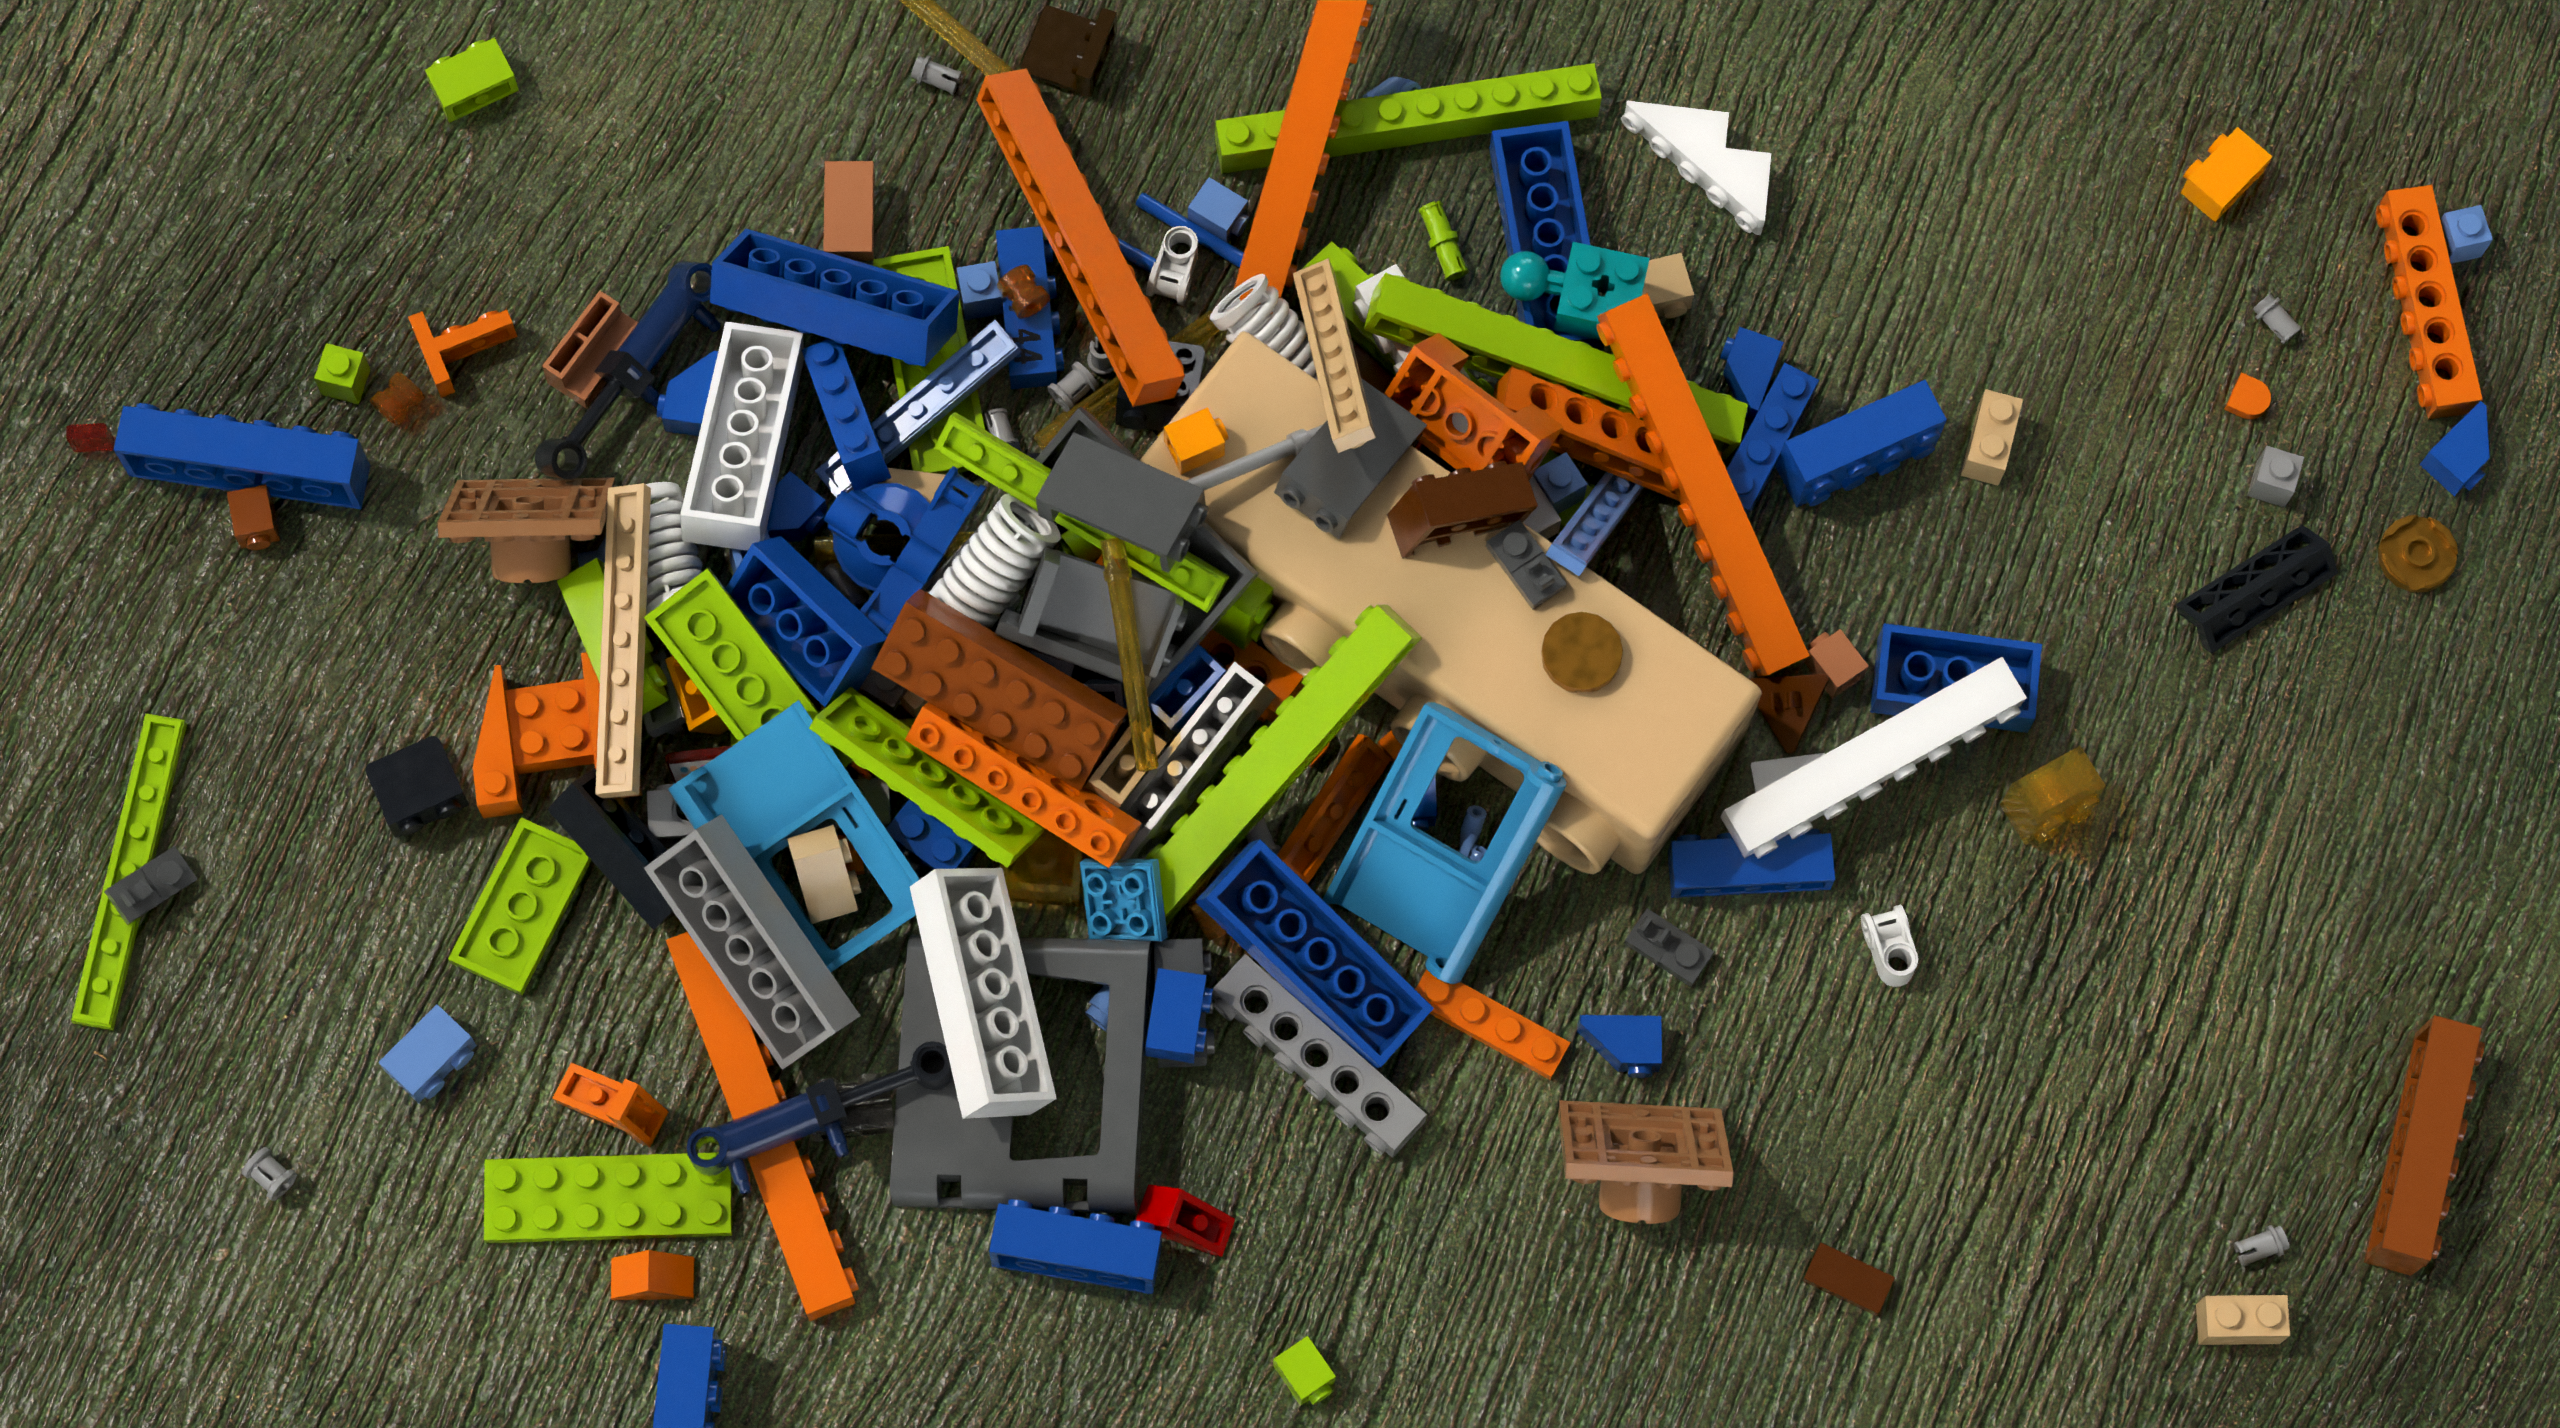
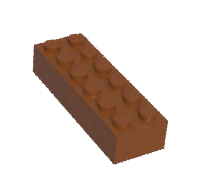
M922 589L917 590L905 602L871 669L1079 791L1082 790L1095 773L1128 713V710L1009 640L997 636L992 630Z
M2434 1015L2415 1033L2364 1263L2412 1276L2422 1267H2426L2431 1258H2437L2442 1243V1236L2437 1234L2440 1220H2445L2451 1201L2450 1196L2445 1195L2448 1181L2455 1179L2459 1166V1158L2454 1157L2457 1142L2461 1143L2467 1130L2468 1120L2462 1118L2465 1103H2471L2476 1089V1081L2471 1080L2474 1065L2478 1066L2480 1064L2485 1043L2479 1041L2482 1028Z

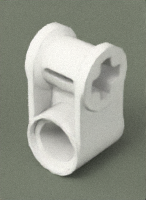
M1176 226L1167 231L1148 279L1147 296L1161 295L1175 299L1178 305L1184 306L1198 260V239L1192 229L1186 226ZM1177 243H1185L1191 249L1181 255L1174 253L1171 248Z
M1901 904L1893 907V911L1870 916L1869 913L1862 914V931L1866 943L1871 950L1880 979L1886 985L1892 987H1901L1907 984L1917 967L1918 954L1911 937L1908 918ZM1893 957L1901 958L1907 964L1908 969L1904 971L1894 970L1890 967L1888 959Z

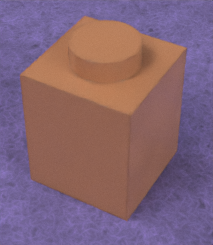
M1841 629L1831 636L1824 632L1816 637L1808 645L1810 656L1806 657L1804 661L1813 674L1828 675L1829 682L1825 690L1832 699L1863 679L1869 668V665Z

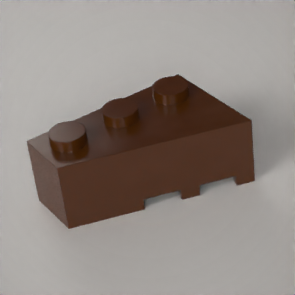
M1498 461L1486 466L1482 470L1471 471L1470 468H1461L1445 477L1435 478V475L1429 474L1412 481V486L1387 514L1401 557L1406 558L1414 555L1415 548L1425 543L1436 540L1439 548L1451 544L1449 536L1473 531L1475 536L1509 527L1519 519L1521 522H1524L1538 507L1523 462L1507 465L1506 461Z

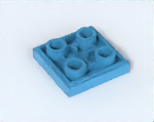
M1086 858L1080 862L1089 939L1163 941L1168 937L1158 859H1120L1110 868H1107L1093 858Z

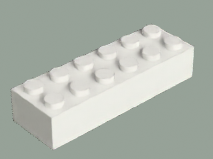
M725 321L680 514L683 542L748 551L752 543L764 540L804 362V356L801 349H804L803 333Z
M1003 868L934 869L911 885L910 891L962 1119L1031 1115L1057 1098Z

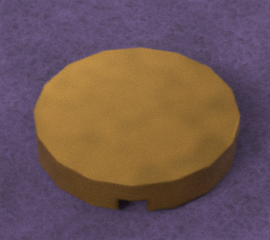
M2408 515L2396 520L2382 535L2378 546L2379 565L2385 577L2397 587L2409 592H2429L2440 587L2454 572L2457 564V543L2451 531L2439 520L2431 517L2428 519L2418 517L2419 515Z
M1587 612L1566 614L1553 622L1544 635L1541 650L1542 663L1550 679L1566 691L1576 693L1577 691H1588L1587 693L1598 691L1611 683L1620 669L1623 655L1620 635L1610 622L1597 614Z

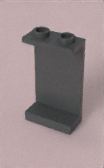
M1363 379L1361 380L1376 438L1367 441L1361 447L1347 449L1338 453L1331 438L1328 421H1326L1283 471L1274 491L1287 506L1299 510L1313 520L1319 529L1331 533L1338 539L1344 534L1352 516L1411 446L1415 448L1418 445L1427 424Z
M1074 432L1035 498L1040 517L1054 522L1060 512L1160 556L1161 569L1167 573L1171 571L1176 561L1181 562L1186 556L1190 545L1188 538L1194 528H1201L1209 509L1206 506L1203 488Z
M1045 547L1019 618L1018 633L1034 637L1036 629L1040 628L1148 664L1149 676L1157 678L1160 667L1167 668L1171 661L1175 645L1171 644L1170 641L1174 630L1182 631L1188 609L1183 607L1182 597L1161 585Z

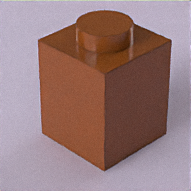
M266 484L227 492L234 536L241 549L262 550L268 548L272 542L281 541L273 497Z

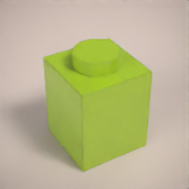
M326 343L314 380L321 395L359 405L371 369L363 352Z
M1308 1336L1273 1359V1367L1300 1406L1307 1401L1315 1405L1333 1392L1330 1386L1335 1383L1336 1376Z

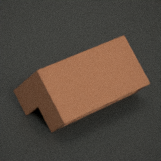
M825 161L823 251L855 261H874L875 169L873 161Z
M599 290L542 365L547 383L588 409L607 384L594 371L610 350L617 351L638 322L622 312L619 302Z

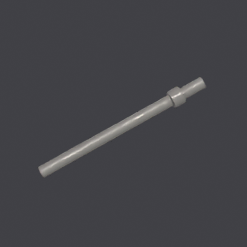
M1322 425L1308 431L1305 429L1297 430L1288 434L1284 441L1186 481L1207 490L1292 454L1296 457Z

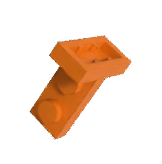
M508 310L487 312L481 315L476 322L466 326H451L435 338H433L423 311L408 316L441 398L455 393L445 365L517 337Z
M572 1062L552 1098L560 1105L625 1131L636 1142L647 1147H651L669 1113L666 1108L639 1084L627 1079L620 1083Z

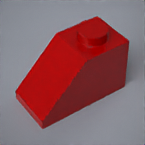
M1148 1184L1136 1221L1154 1224V1230L1162 1231V1238L1222 1257L1235 1218L1182 1189Z

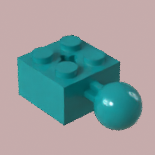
M1573 242L1566 273L1549 270L1546 261L1534 252L1521 251L1512 254L1505 260L1500 271V282L1504 291L1518 301L1535 300L1544 292L1561 296L1554 330L1601 340L1596 325L1600 323L1597 316L1642 296L1650 258ZM1598 292L1606 293L1605 296H1599L1597 294Z

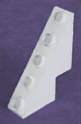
M1627 101L1625 113L1621 117L1624 126L1632 133H1640L1648 140L1651 149L1659 157L1664 159L1667 157L1671 160L1685 180L1690 183L1696 182L1703 188L1708 199L1719 208L1724 207L1734 215L1735 221L1740 228L1747 233L1753 232L1755 235H1761L1766 216L1772 153L1726 148L1729 112Z

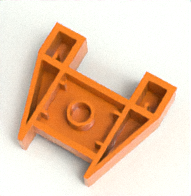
M587 652L581 653L584 679L509 690L502 666L495 665L472 767L477 807L483 819L523 813L519 775L589 764H595L596 769L600 683ZM640 779L639 795L623 796V797H621V798L642 796L641 779Z

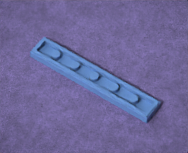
M996 320L872 422L886 464L891 462L1022 352ZM838 452L815 470L836 498L841 491L849 493L851 490H854Z
M1606 472L1553 541L1545 555L1580 576L1644 487Z

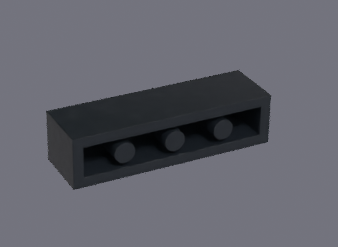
M593 768L572 782L547 810L638 914L655 930L673 917L675 913L644 867L666 852L667 849L621 797L601 798L595 794L596 769Z

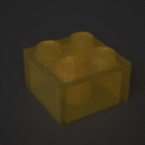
M2080 745L2013 782L2000 806L2025 845L2035 839L2038 843H2043L2059 832L2058 827L2070 820L2074 825L2089 817L2093 813L2092 808L2100 803L2098 798L2106 785Z
M1044 829L1041 836L1008 868L1000 863V868H1003L1010 902L1080 907L1082 887L1080 862L1084 860V853L1052 832Z

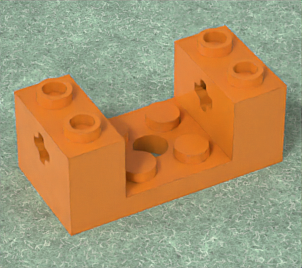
M1440 333L1414 345L1384 395L1427 424L1419 442L1456 470L1461 468H1470L1471 471L1482 470L1486 466L1498 461H1506L1507 465L1523 462L1528 479L1530 480L1564 426L1533 403L1516 413L1512 412L1460 372L1469 355ZM1455 412L1461 413L1466 417L1468 421L1467 432H1460L1454 427L1452 417Z

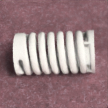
M1258 274L1249 278L1226 295L1214 308L1210 315V320L1218 330H1228L1226 333L1228 342L1232 343L1240 332H1248L1318 380L1317 374H1315L1316 370L1305 324L1298 320V315L1295 311L1289 309L1288 302L1283 298H1279L1278 290L1274 286H1268V278L1265 274ZM1253 288L1246 298L1240 300L1241 295Z
M673 482L646 484L651 488V501L664 498L659 502L650 504L646 615L703 572L701 571L702 561L697 557L698 547L694 543L682 541L680 514L683 505L682 501L684 500L681 488ZM646 621V626L651 628V626Z
M1004 494L993 510L987 515L988 521L981 523L978 527V532L974 533L969 539V544L962 548L961 555L956 556L952 561V566L948 567L943 573L944 578H940L929 592L930 595L942 602L944 601L947 605L990 630L1001 617V613L1008 608L1010 601H1013L1018 595L1019 590L1025 586L1027 579L1031 578L1035 573L1045 547L1053 549L1061 539L1060 532L1054 522L1040 517L1038 511L1010 494ZM1012 511L1020 515L1023 519L1026 520V522L1023 523L1021 520L1015 517ZM1029 524L1035 530V532L1028 527Z

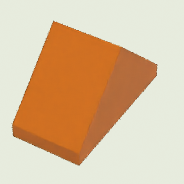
M653 1250L614 1257L611 1261V1300L694 1299L695 1258Z

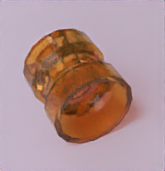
M1023 264L1010 270L997 283V288L1002 296L1013 301L1011 309L1019 319H1025L1034 315L1050 300V295L1041 285H1036V275L1028 264Z
M397 371L388 380L389 389L377 391L370 399V403L384 418L398 427L407 418L408 407H417L425 399V395L410 379Z

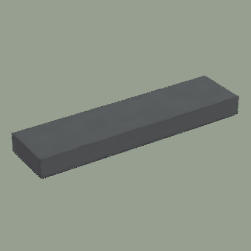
M1006 609L999 621L995 632L997 636L1142 690H1147L1152 680V677L1149 676L1148 664L1040 628L1036 629L1034 637L1018 633L1021 614Z

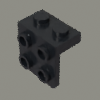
M1168 341L1176 358L1181 360L1185 374L1175 397L1133 407L1120 383L1116 402L1115 425L1126 426L1133 430L1146 429L1162 432L1164 426L1169 424L1199 386L1205 349L1199 345Z
M436 736L425 738L366 766L365 772L383 810L382 813L395 838L413 834L421 830L424 825L437 819L451 817L462 808L469 806L442 743Z

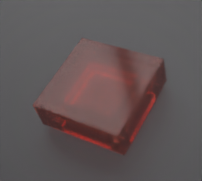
M105 423L66 426V439L74 452L114 450V437Z

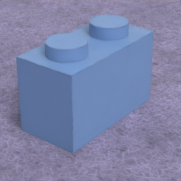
M436 1004L378 1063L419 1104L425 1097L431 1099L442 1089L445 1084L443 1079L454 1068L460 1070L471 1060L474 1055L472 1050L477 1045L473 1038Z

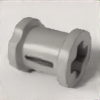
M1077 361L1071 366L1072 371L1057 384L1051 383L1047 387L1052 398L1068 413L1075 410L1074 405L1090 390L1095 392L1099 388V384L1094 376Z
M263 1147L257 1151L242 1169V1175L247 1179L252 1177L268 1192L267 1197L271 1201H275L284 1195L293 1185L298 1175L292 1169L287 1171L272 1157V1151L268 1147Z

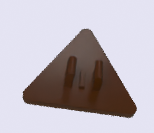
M1812 674L1749 679L1762 692L1757 705L1784 750L1787 753H1794L1829 682L1828 675Z

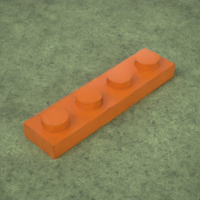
M1357 735L1277 854L1307 885L1391 761V758L1366 735Z
M1426 969L1415 988L1434 1007L1429 1014L1549 1080L1553 1077L1571 1042L1462 982L1457 984L1444 982L1437 979Z

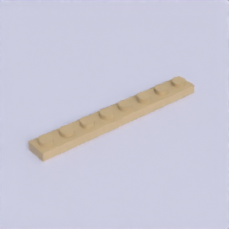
M1328 258L1294 272L1293 277L1331 438L1337 452L1340 453L1347 449L1361 447L1367 441L1376 438L1335 271Z
M644 483L608 488L595 794L601 798L639 795L646 632V620L644 617L646 616L651 502V488Z

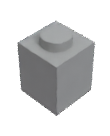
M2266 446L2257 460L2247 496L2285 508L2295 492L2304 457Z

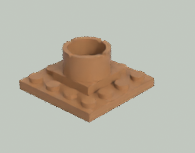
M615 477L575 478L572 480L560 478L457 480L437 522L438 538H449V541L453 543H467L473 541L474 537H484L485 542H490L491 571L493 577L497 580L510 583H524V580H530L531 583L561 579L566 577L571 570L570 535L571 539L576 541L592 540L595 538V535H601L607 519L608 488L615 487Z
M1559 1100L1558 1118L1565 1179H1572L1581 1184H1592L1600 1180L1599 1207L1604 1214L1624 1222L1638 1223V1221L1644 1220L1646 1224L1663 1223L1673 1220L1679 1215L1682 1185H1697L1701 1189L1711 1191L1719 1190L1721 1187H1732L1733 1167L1721 1109Z

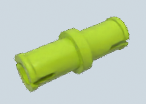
M1434 201L1422 206L1419 209V213L1430 236L1428 244L1431 251H1436L1445 280H1457L1469 273V270L1465 265L1457 244L1459 236L1457 231H1452L1442 201H1437L1436 203Z

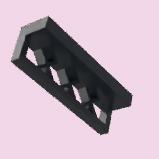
M2301 525L2177 603L2178 614L2197 627L2203 648L2212 654L2338 574L2330 543ZM2302 541L2309 544L2300 550H2290ZM2277 563V565L2269 570H2258L2265 564ZM2245 583L2244 586L2237 590H2226L2234 584ZM2214 603L2201 613L2194 610L2202 604Z

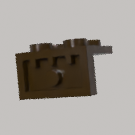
M1046 5L1020 69L1027 68L1031 78L1091 97L1117 33V12L1102 7L1098 19L1095 20Z

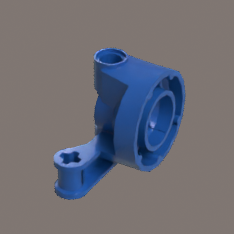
M954 466L940 483L931 502L920 491L900 483H879L862 490H851L849 493L841 491L824 518V521L828 523L827 528L833 533V550L842 570L857 585L875 591L860 611L874 625L881 629L886 636L890 633L905 602L917 590H923L931 579L947 550L987 490L986 486H977L959 475L958 469ZM953 487H957L958 489L966 493L968 497L963 496L962 494L954 490ZM874 515L878 516L877 520L893 522L899 528L902 536L911 537L897 561L893 559L894 556L875 554L868 544V539L863 540V532Z

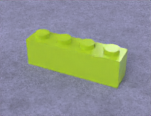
M595 558L569 573L566 577L557 580V583L600 683L605 563ZM646 634L642 716L669 700L664 685L667 684L666 676L651 658L650 652L653 651V646Z

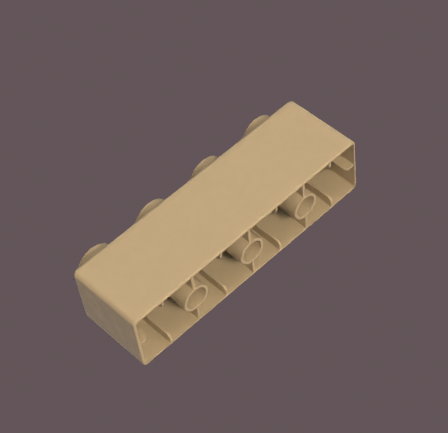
M1242 331L1169 422L1171 424L1208 407L1213 419L1219 417L1228 433L1229 439L1225 441V456L1181 475L1164 442L1163 430L1140 461L1186 481L1284 441L1288 434L1297 430L1305 429L1308 431L1323 425L1327 421L1318 380L1250 333ZM1413 446L1406 451L1352 516L1340 539L1329 532L1319 529L1313 520L1299 510L1287 506L1281 497L1274 493L1283 471L1295 458L1293 454L1204 490L1206 506L1209 508L1205 522L1259 572L1258 578L1274 588L1271 604L1274 605V608L1268 617V622L1260 632L1262 641L1271 654L1281 663L1301 674L1304 679L1315 666L1319 665L1322 668L1329 660L1331 655L1328 651L1340 637L1345 635L1348 638L1358 627L1355 624V620L1368 606L1372 605L1375 608L1376 605H1389L1422 637L1374 692L1400 710L1390 724L1395 738L1403 746L1424 704L1434 702L1451 709L1540 762H1550L1558 766L1562 770V776L1567 784L1541 831L1537 842L1554 857L1583 873L1596 874L1600 872L1610 858L1631 873L1640 874L1644 872L1748 731L1762 694L1761 689L1754 682L1588 567L1578 576L1547 556L1567 585L1564 590L1532 610L1486 547L1487 540L1507 527L1479 536H1475L1473 531L1449 536L1451 541L1449 545L1438 548L1435 540L1417 546L1414 550V555L1402 558L1387 514L1412 486V481L1429 474L1435 475V478L1445 477L1450 474L1448 470ZM1523 523L1544 554H1546L1552 542ZM1577 612L1597 614L1610 622L1620 635L1623 647L1620 669L1611 683L1598 691L1587 693L1588 691H1577V693L1566 691L1555 684L1544 670L1541 655L1544 635L1553 622L1566 614ZM1462 737L1454 739L1437 771L1439 775L1450 780L1463 782L1471 776L1477 766H1480L1515 792H1518L1524 780V775L1520 770Z

